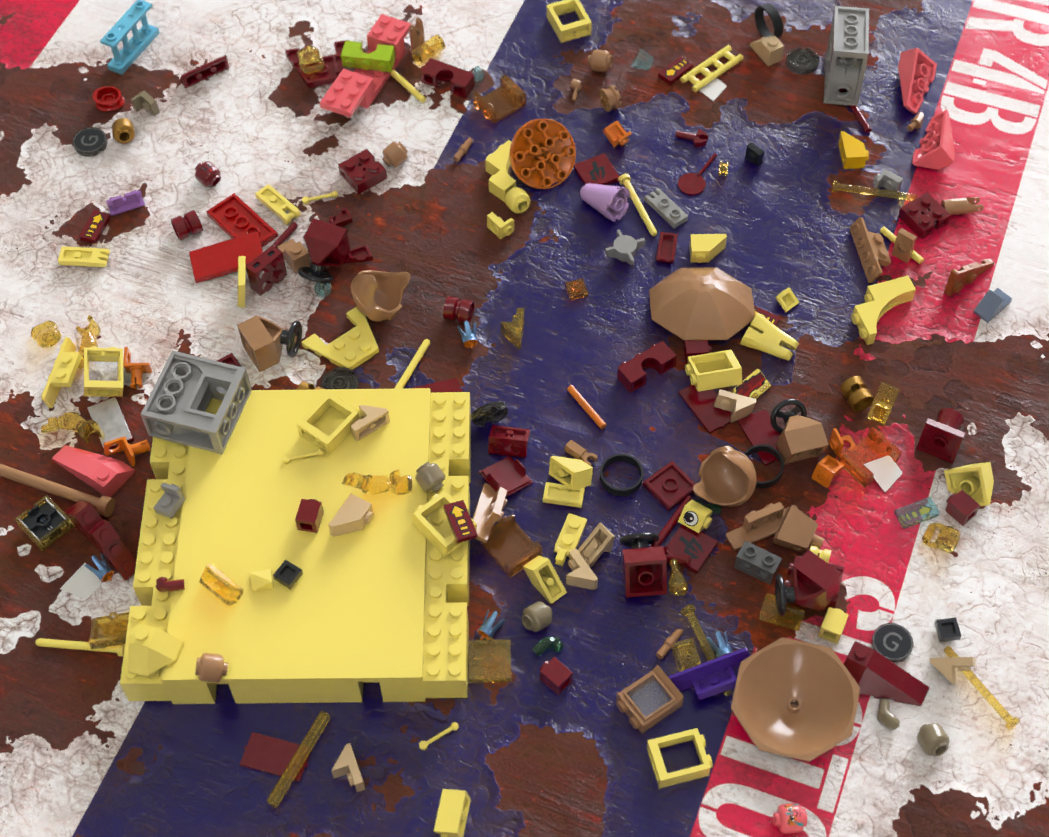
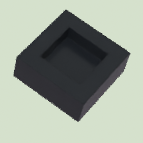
M751 142L746 147L745 158L756 166L763 163L764 151Z
M285 559L273 574V578L291 589L302 576L303 571Z
M956 617L935 621L934 624L939 642L960 640L961 632Z

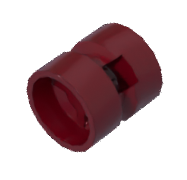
M195 210L185 213L184 217L177 216L171 219V224L179 240L189 237L190 233L197 234L203 231L201 221Z
M448 296L444 304L443 318L451 321L458 319L460 323L468 321L470 324L474 313V301L467 299L460 301L458 297Z

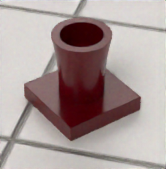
M944 408L938 412L937 421L928 418L916 449L953 464L965 432L959 430L964 424L962 414L955 409Z

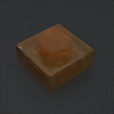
M583 278L565 282V288L570 301L588 297V291Z

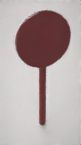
M716 153L713 154L698 174L686 173L679 178L678 188L681 192L687 195H697L704 191L706 182L701 174L715 159Z

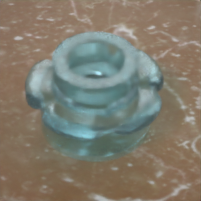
M479 66L471 68L472 73L475 75V81H483L486 74Z
M316 283L314 290L318 296L325 297L331 294L332 286L330 283Z

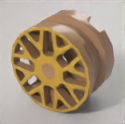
M614 85L599 91L601 104L607 112L622 106V102H619L621 95L618 90L614 89L616 88Z

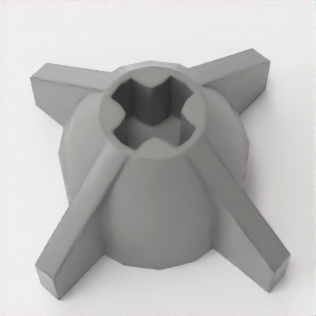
M619 229L617 230V238L614 240L613 246L605 248V254L634 265L633 257L645 245V239L635 240L631 236L622 235Z

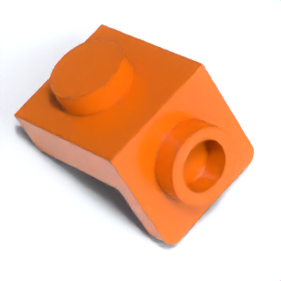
M618 120L603 129L604 134L613 147L619 144L621 146L626 144L632 134L631 131L626 133Z

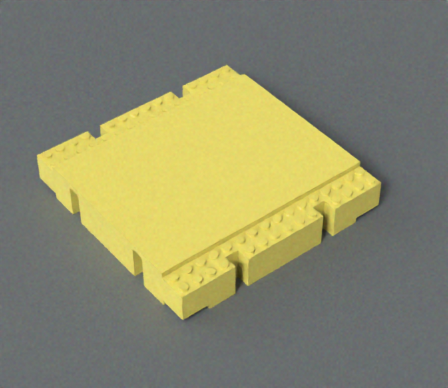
M430 388L252 390L223 454L153 437L150 464L156 479H147L133 589L141 606H130L120 685L129 701L215 704L217 684H229L236 703L362 702L363 683H380L383 702H426V698H467L469 640L467 606H469L470 540L464 542L444 557L412 524L413 512L418 506H424L435 494L439 495L443 491H446L455 502L464 500L470 515V392L431 393ZM328 392L334 396H339L347 405L356 407L359 411L360 419L363 418L360 415L359 405L386 408L389 412V423L359 441L353 438L351 432L330 455L324 452L323 456L314 455L295 459L287 464L283 462L282 458L284 455L295 456L319 449L299 435L297 424ZM212 398L205 412L216 415L222 400ZM330 407L312 426L330 436L347 417L333 407ZM426 462H430V464L436 463L445 474V480L442 482L444 486L435 493L432 490L429 492L423 491L415 479L416 470ZM163 483L177 485L186 499L172 519L156 513L153 509L165 493L161 488ZM350 494L372 504L374 517L369 524L365 525L363 530L335 537L330 535L328 525ZM301 499H315L322 502L324 513L318 533L297 530L295 518ZM444 505L426 516L425 519L443 538H446L453 531L443 509ZM285 559L303 571L302 576L291 589L273 578V574ZM271 569L274 589L253 593L250 573ZM159 577H165L167 581L184 579L185 590L160 592L156 588V580ZM137 623L156 627L184 642L176 663L169 667L166 665L158 669L156 674L150 677L128 672L129 642ZM203 653L221 654L224 662L228 663L227 675H222L221 680L217 683L200 681L198 675H195L197 657L201 658Z

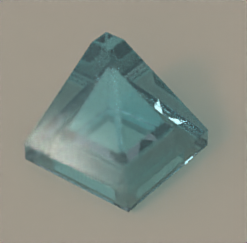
M640 49L631 66L649 71L654 58Z

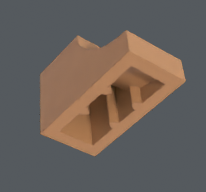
M291 239L277 246V249L283 252L285 261L295 274L298 273V269L301 267H310L309 253L300 241L296 243Z

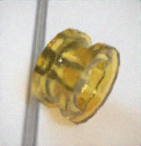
M720 160L718 176L723 174L727 177L729 161L724 163Z

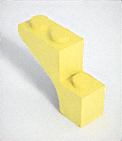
M510 140L500 145L495 152L489 154L485 159L486 172L492 175L489 179V192L505 202L506 193L516 187V180L508 174L511 165L509 155Z

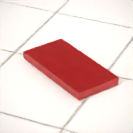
M235 193L206 211L207 216L232 239L258 231L261 245L264 247L278 237V233Z
M257 231L190 251L189 256L196 283L237 272L239 256H245L246 269V265L263 253Z

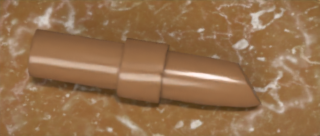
M471 137L458 149V152L453 157L455 162H459L469 150L473 142Z
M676 629L664 641V644L656 653V657L663 659L668 651L675 646L684 630Z

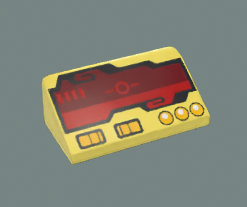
M756 369L742 381V384L737 385L732 390V393L757 399L771 385L762 372Z

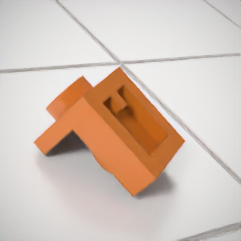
M827 455L818 462L811 478L827 488L830 486L833 478L842 471L844 464Z

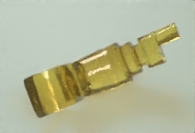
M91 315L87 317L89 321L87 327L83 329L80 326L76 327V330L82 336L81 345L78 347V352L82 355L79 369L84 367V348L98 347L96 337L99 336L101 328Z
M67 412L58 418H48V424L41 426V433L57 431L59 428L75 431L80 434L86 444L90 442L88 436L91 433L96 432L99 437H105L104 431L96 421H86L76 412Z
M399 470L391 472L390 478L387 475L373 476L353 472L352 474H347L342 482L344 485L359 488L363 493L371 495L387 492L389 488H391L394 494L404 495L410 493L413 487L412 477L410 475L400 477Z

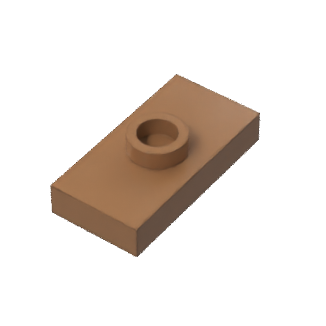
M901 228L898 231L892 255L908 263L911 259L917 236Z

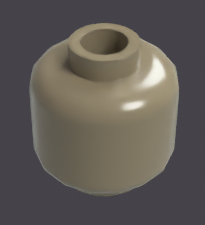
M426 462L416 470L415 479L423 491L429 492L432 490L435 493L444 486L442 482L445 480V474L436 463L430 464V462Z
M540 601L526 607L521 618L524 627L533 632L546 628L552 622V609Z
M924 724L917 735L918 743L928 755L940 756L948 750L950 739L939 724Z

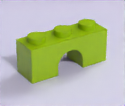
M345 41L341 54L343 67L381 72H392L396 58L394 46L378 44L374 52L364 53L362 42Z

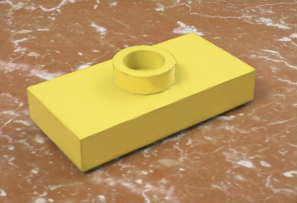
M546 482L543 502L582 508L585 488L571 490L563 484Z

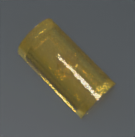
M437 34L415 48L412 61L420 66L444 50L445 43L443 39Z
M213 564L205 566L199 583L228 606L235 604L241 598L243 588Z

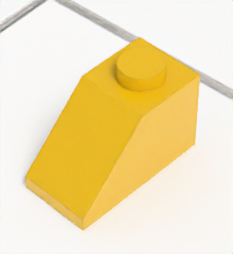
M844 131L840 132L838 145L843 168H864L866 161L869 160V152L865 149L864 143Z

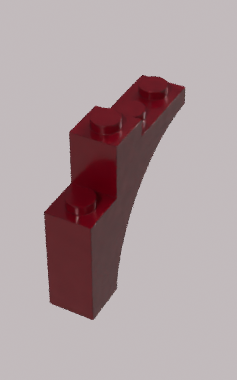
M79 500L63 512L74 528L83 533L98 548L123 580L126 581L135 574V558L123 544L110 522L103 520L91 503Z

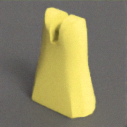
M760 313L755 315L740 343L743 346L790 361L793 353L788 349L795 351L799 345L794 338L780 330Z

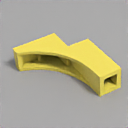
M909 276L868 286L864 295L865 303L854 307L851 319L853 324L857 325L861 339H864L866 345L874 343L877 334V322L888 310L913 300L916 289Z

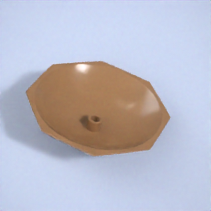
M717 267L680 268L649 289L651 319L683 340H728L753 321L755 317L751 288Z
M782 637L740 663L731 710L760 751L810 762L852 736L860 687L832 648Z

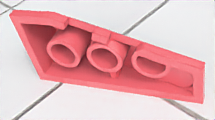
M918 48L902 52L898 65L903 104L913 114H917L923 102V95L928 92V86L935 78L937 64Z
M946 109L931 118L925 130L927 134L919 142L921 144L920 148L915 149L913 153V165L939 170L950 166L954 162L955 150L949 111Z
M67 445L52 457L54 462L102 495L111 497L136 472L121 460Z

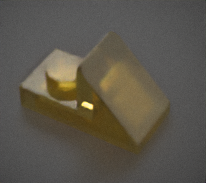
M517 308V313L513 315L512 322L500 323L501 333L517 349H521L525 321L524 308Z
M881 382L867 418L885 425L894 408V403L900 389Z

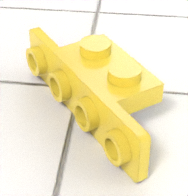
M65 337L60 347L59 354L54 362L45 389L42 392L41 398L48 408H53L61 387H71L82 359L80 352H75L76 346L69 337Z

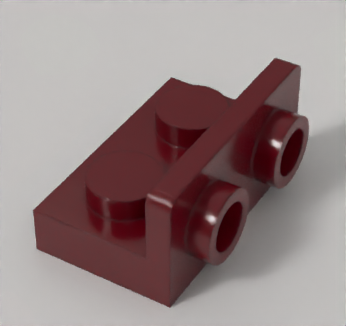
M492 425L489 435L488 453L525 458L530 438V429Z

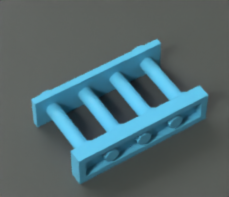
M137 0L100 40V43L112 49L114 58L107 64L109 70L123 75L160 33L159 29L149 25L146 13L152 8L151 3ZM141 20L142 27L138 30L137 23ZM132 31L133 37L128 40L127 34ZM122 41L123 48L119 51L117 45Z

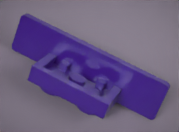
M743 648L668 676V678L679 691L694 687L700 701L734 688L737 681L734 671L739 670L740 663L750 657L747 648Z

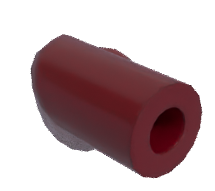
M159 577L156 580V588L160 592L185 590L184 579L167 581V578Z

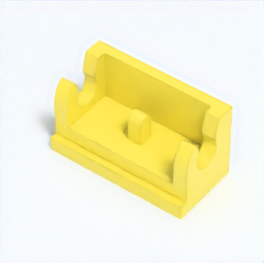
M442 790L434 832L441 834L440 837L464 836L471 798L466 791Z

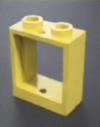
M563 0L547 5V19L561 43L591 35L592 22L579 0ZM576 11L580 18V21L562 25L557 17Z
M116 347L84 348V396L123 397V349ZM89 361L117 362V381L89 380Z
M732 350L687 357L688 364L685 365L686 375L690 376L691 384L695 385L698 392L742 384V367Z
M328 392L297 424L299 435L318 448H322L324 452L330 455L352 432L351 425L360 419L359 411L356 407L344 403L339 396H334ZM330 407H333L347 418L330 436H327L312 425Z
M446 491L432 496L424 506H418L413 512L412 524L444 557L464 542L457 544L453 533L443 538L425 517L440 506L455 502ZM472 519V522H473L474 527H475V529H476V528H477V523Z
M698 728L648 740L647 752L659 788L709 776L713 763L709 754L706 755L704 749L706 747L705 738L699 734ZM693 740L701 765L667 773L660 748Z

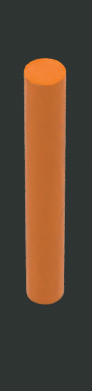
M570 385L567 391L598 427L604 429L607 424L576 388Z

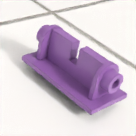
M140 190L126 193L123 198L119 195L106 201L111 216L145 206Z

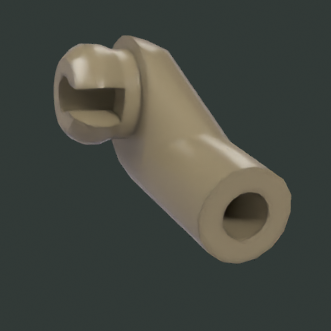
M880 699L878 720L887 728L897 729L900 721L889 711L890 701Z

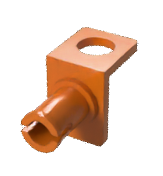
M124 347L123 366L127 373H131L130 387L137 389L138 385V389L143 387V373H152V368L149 363H131V353L128 347Z
M125 436L103 444L105 456L124 451L132 467L135 466V455L149 452L151 449L147 439L130 445ZM118 444L117 448L109 450L110 446Z

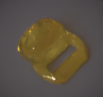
M307 46L298 51L299 65L304 73L309 74L322 71L324 61L317 47ZM316 62H319V63H320V64H318V65H313V66H309V67H305V66H304L305 64L308 65V64L316 63Z
M47 320L32 328L31 337L36 340L40 347L48 348L60 341L61 332L58 330L55 322Z
M932 523L929 524L922 540L928 547L950 553L955 550L961 534L953 526ZM936 528H939L940 532L935 542H930Z
M672 559L669 562L672 568V574L669 579V591L674 596H684L688 592V585L682 573H680V566L677 560Z

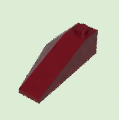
M857 641L854 642L844 662V666L860 687L859 696L864 694L874 696L876 699L887 698L899 703L921 706L930 688L874 649Z

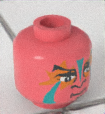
M798 803L781 804L778 806L777 812L773 813V823L784 834L799 833L807 826L806 810Z

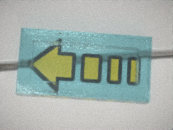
M931 497L898 508L894 514L903 529L938 517L940 512Z

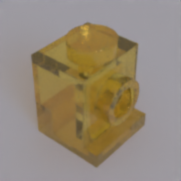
M693 638L673 643L672 654L679 672L701 664Z

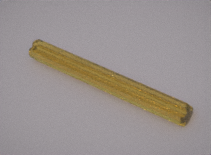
M324 711L319 712L267 798V803L270 806L278 807L329 722V714Z

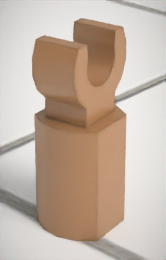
M570 440L564 447L566 453L575 459L582 460L589 466L592 464L588 460L598 461L596 454L588 453L585 448L573 440Z

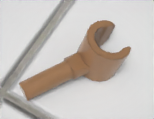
M573 79L570 85L574 89L573 102L576 101L578 91L581 90V81Z

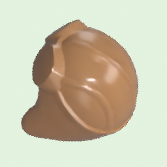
M372 270L359 272L352 280L350 287L355 306L372 321L394 319L403 307L401 300L410 281V274L408 272Z
M731 446L719 447L713 450L702 462L699 469L701 481L694 485L693 491L700 498L716 505L728 507L741 505L750 499L756 487L757 476L754 465L745 454L734 450Z

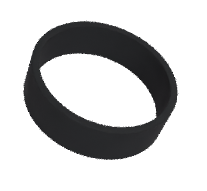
M770 3L757 7L754 18L760 35L763 38L769 36L780 38L783 34V22L777 9ZM764 10L772 20L774 35L769 31L765 23Z
M760 444L752 446L744 452L747 457L752 453L763 451L771 453L779 460L781 471L774 479L764 482L756 481V488L774 486L783 475L784 460L778 450L769 445Z
M612 455L601 466V485L608 493L615 496L632 495L642 485L643 467L631 455ZM614 462H627L638 469L641 477L634 486L619 489L605 481L603 471Z

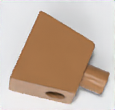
M791 505L786 510L772 543L803 553L809 545L820 549L824 539L814 534L818 524Z

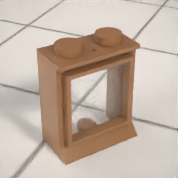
M657 665L651 672L621 692H618L616 705L622 713L625 712L632 727L634 729L638 728L641 733H644L682 707L684 696L659 665Z

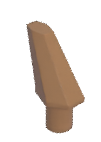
M919 112L911 120V124L907 126V129L912 131L915 128H921L924 114Z

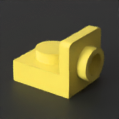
M492 212L487 215V227L501 240L514 231V220L510 218L503 222L501 217H497Z

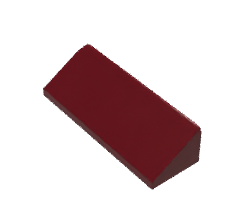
M224 55L182 74L180 82L187 88L229 69L227 56Z

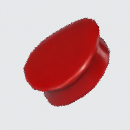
M100 87L92 95L93 100L96 102L95 105L100 111H114L120 109L125 103L121 92L115 87Z

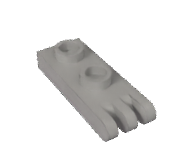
M659 188L655 192L644 196V200L673 228L688 220V215Z

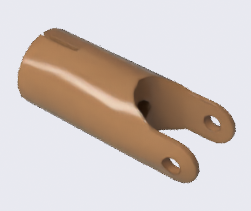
M417 18L415 26H409L410 46L414 54H422L425 51L423 21Z
M979 197L941 201V206L951 215L980 212L984 209L983 205H974L980 202Z

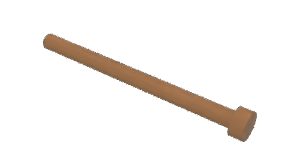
M0 464L1 477L74 502L80 500L91 503L99 515L109 517L115 508L114 498L105 495L99 498Z

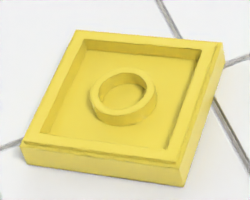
M245 256L238 257V306L245 308Z

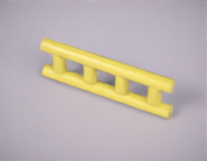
M727 45L682 76L680 80L682 83L690 81L694 84L692 90L697 92L742 61L743 56L742 54L736 57L730 53L732 48ZM723 56L729 60L724 65L718 61ZM711 64L718 68L713 73L706 69ZM702 73L706 78L700 81L694 76Z

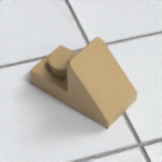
M719 389L714 407L731 411L730 422L732 423L750 415L756 404V399Z
M359 405L360 415L363 419H358L351 425L352 436L356 441H359L389 423L388 410L386 408Z
M602 523L597 525L578 549V552L589 567H592L604 552H611L615 536Z
M576 548L569 552L568 561L572 572L566 575V584L591 590L597 589L598 578Z
M930 658V663L951 683L956 684L955 667H958V671H971V667H976V658Z
M348 743L336 761L332 774L334 778L347 774L350 786L355 785L356 791L360 792L365 790V786L351 744Z

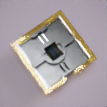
M48 495L36 502L33 509L30 511L27 509L14 519L18 527L41 551L45 550L74 527L71 519Z

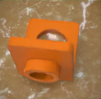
M836 428L832 430L829 444L837 458L857 451V447L850 435L841 437ZM843 441H846L850 444L849 449H843Z

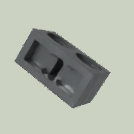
M745 541L736 556L734 568L771 585L780 569L782 558Z

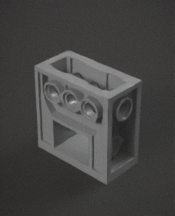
M835 6L825 57L824 103L858 106L869 54V9L843 6ZM841 88H845L848 91L845 93H840L838 90Z
M172 350L141 412L148 435L223 454L252 391L246 368ZM212 398L222 400L216 415L205 412Z

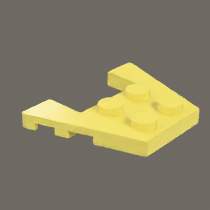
M357 307L346 313L347 318L355 325L354 328L328 345H325L314 333L301 342L303 348L314 351L320 357L324 356L331 363L348 372L379 353V348L367 319Z

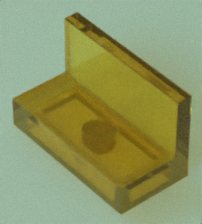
M766 593L759 620L799 631L806 607L796 603H786V613L784 616H780L777 611L776 597Z

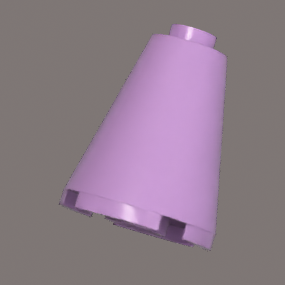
M587 183L580 190L583 201L613 222L616 219L620 220L629 207L627 197L630 198V193L625 187Z

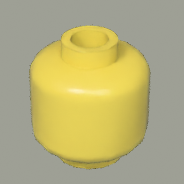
M515 187L506 193L505 203L514 213H523L530 205L531 199L523 189Z

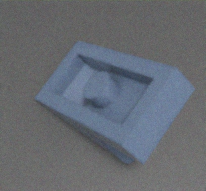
M999 288L994 292L989 290L973 313L988 323L1011 303L1012 298Z

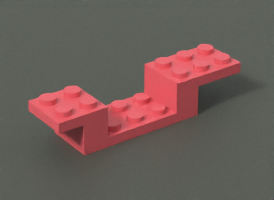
M381 14L367 34V53L374 52L378 44L394 46L396 58L392 70H395L405 55L404 38L409 33L411 23ZM355 68L352 72L343 69L320 101V108L347 117H351L358 106L368 109L390 77V72Z

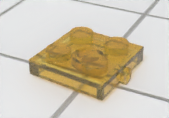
M111 612L108 616L92 618L89 641L91 650L103 649L114 645H125L129 612L120 614Z
M488 637L485 640L469 641V683L511 681L510 639L494 640Z

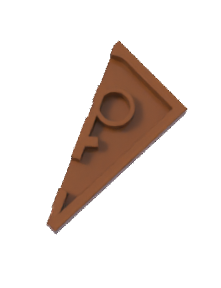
M984 259L981 265L975 262L962 266L959 271L956 269L951 270L944 292L949 297L955 292L959 293L966 284L973 283L979 275L992 267L995 262L990 259Z

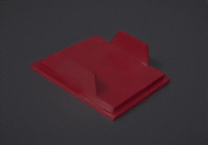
M510 456L479 471V474L495 492L500 487L506 489V497L533 483L526 475L525 467L518 459L514 461Z

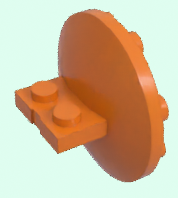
M544 118L531 120L520 127L512 139L509 153L510 163L514 173L524 184L537 189L553 188L561 184L570 175L576 159L575 143L570 132L559 122Z

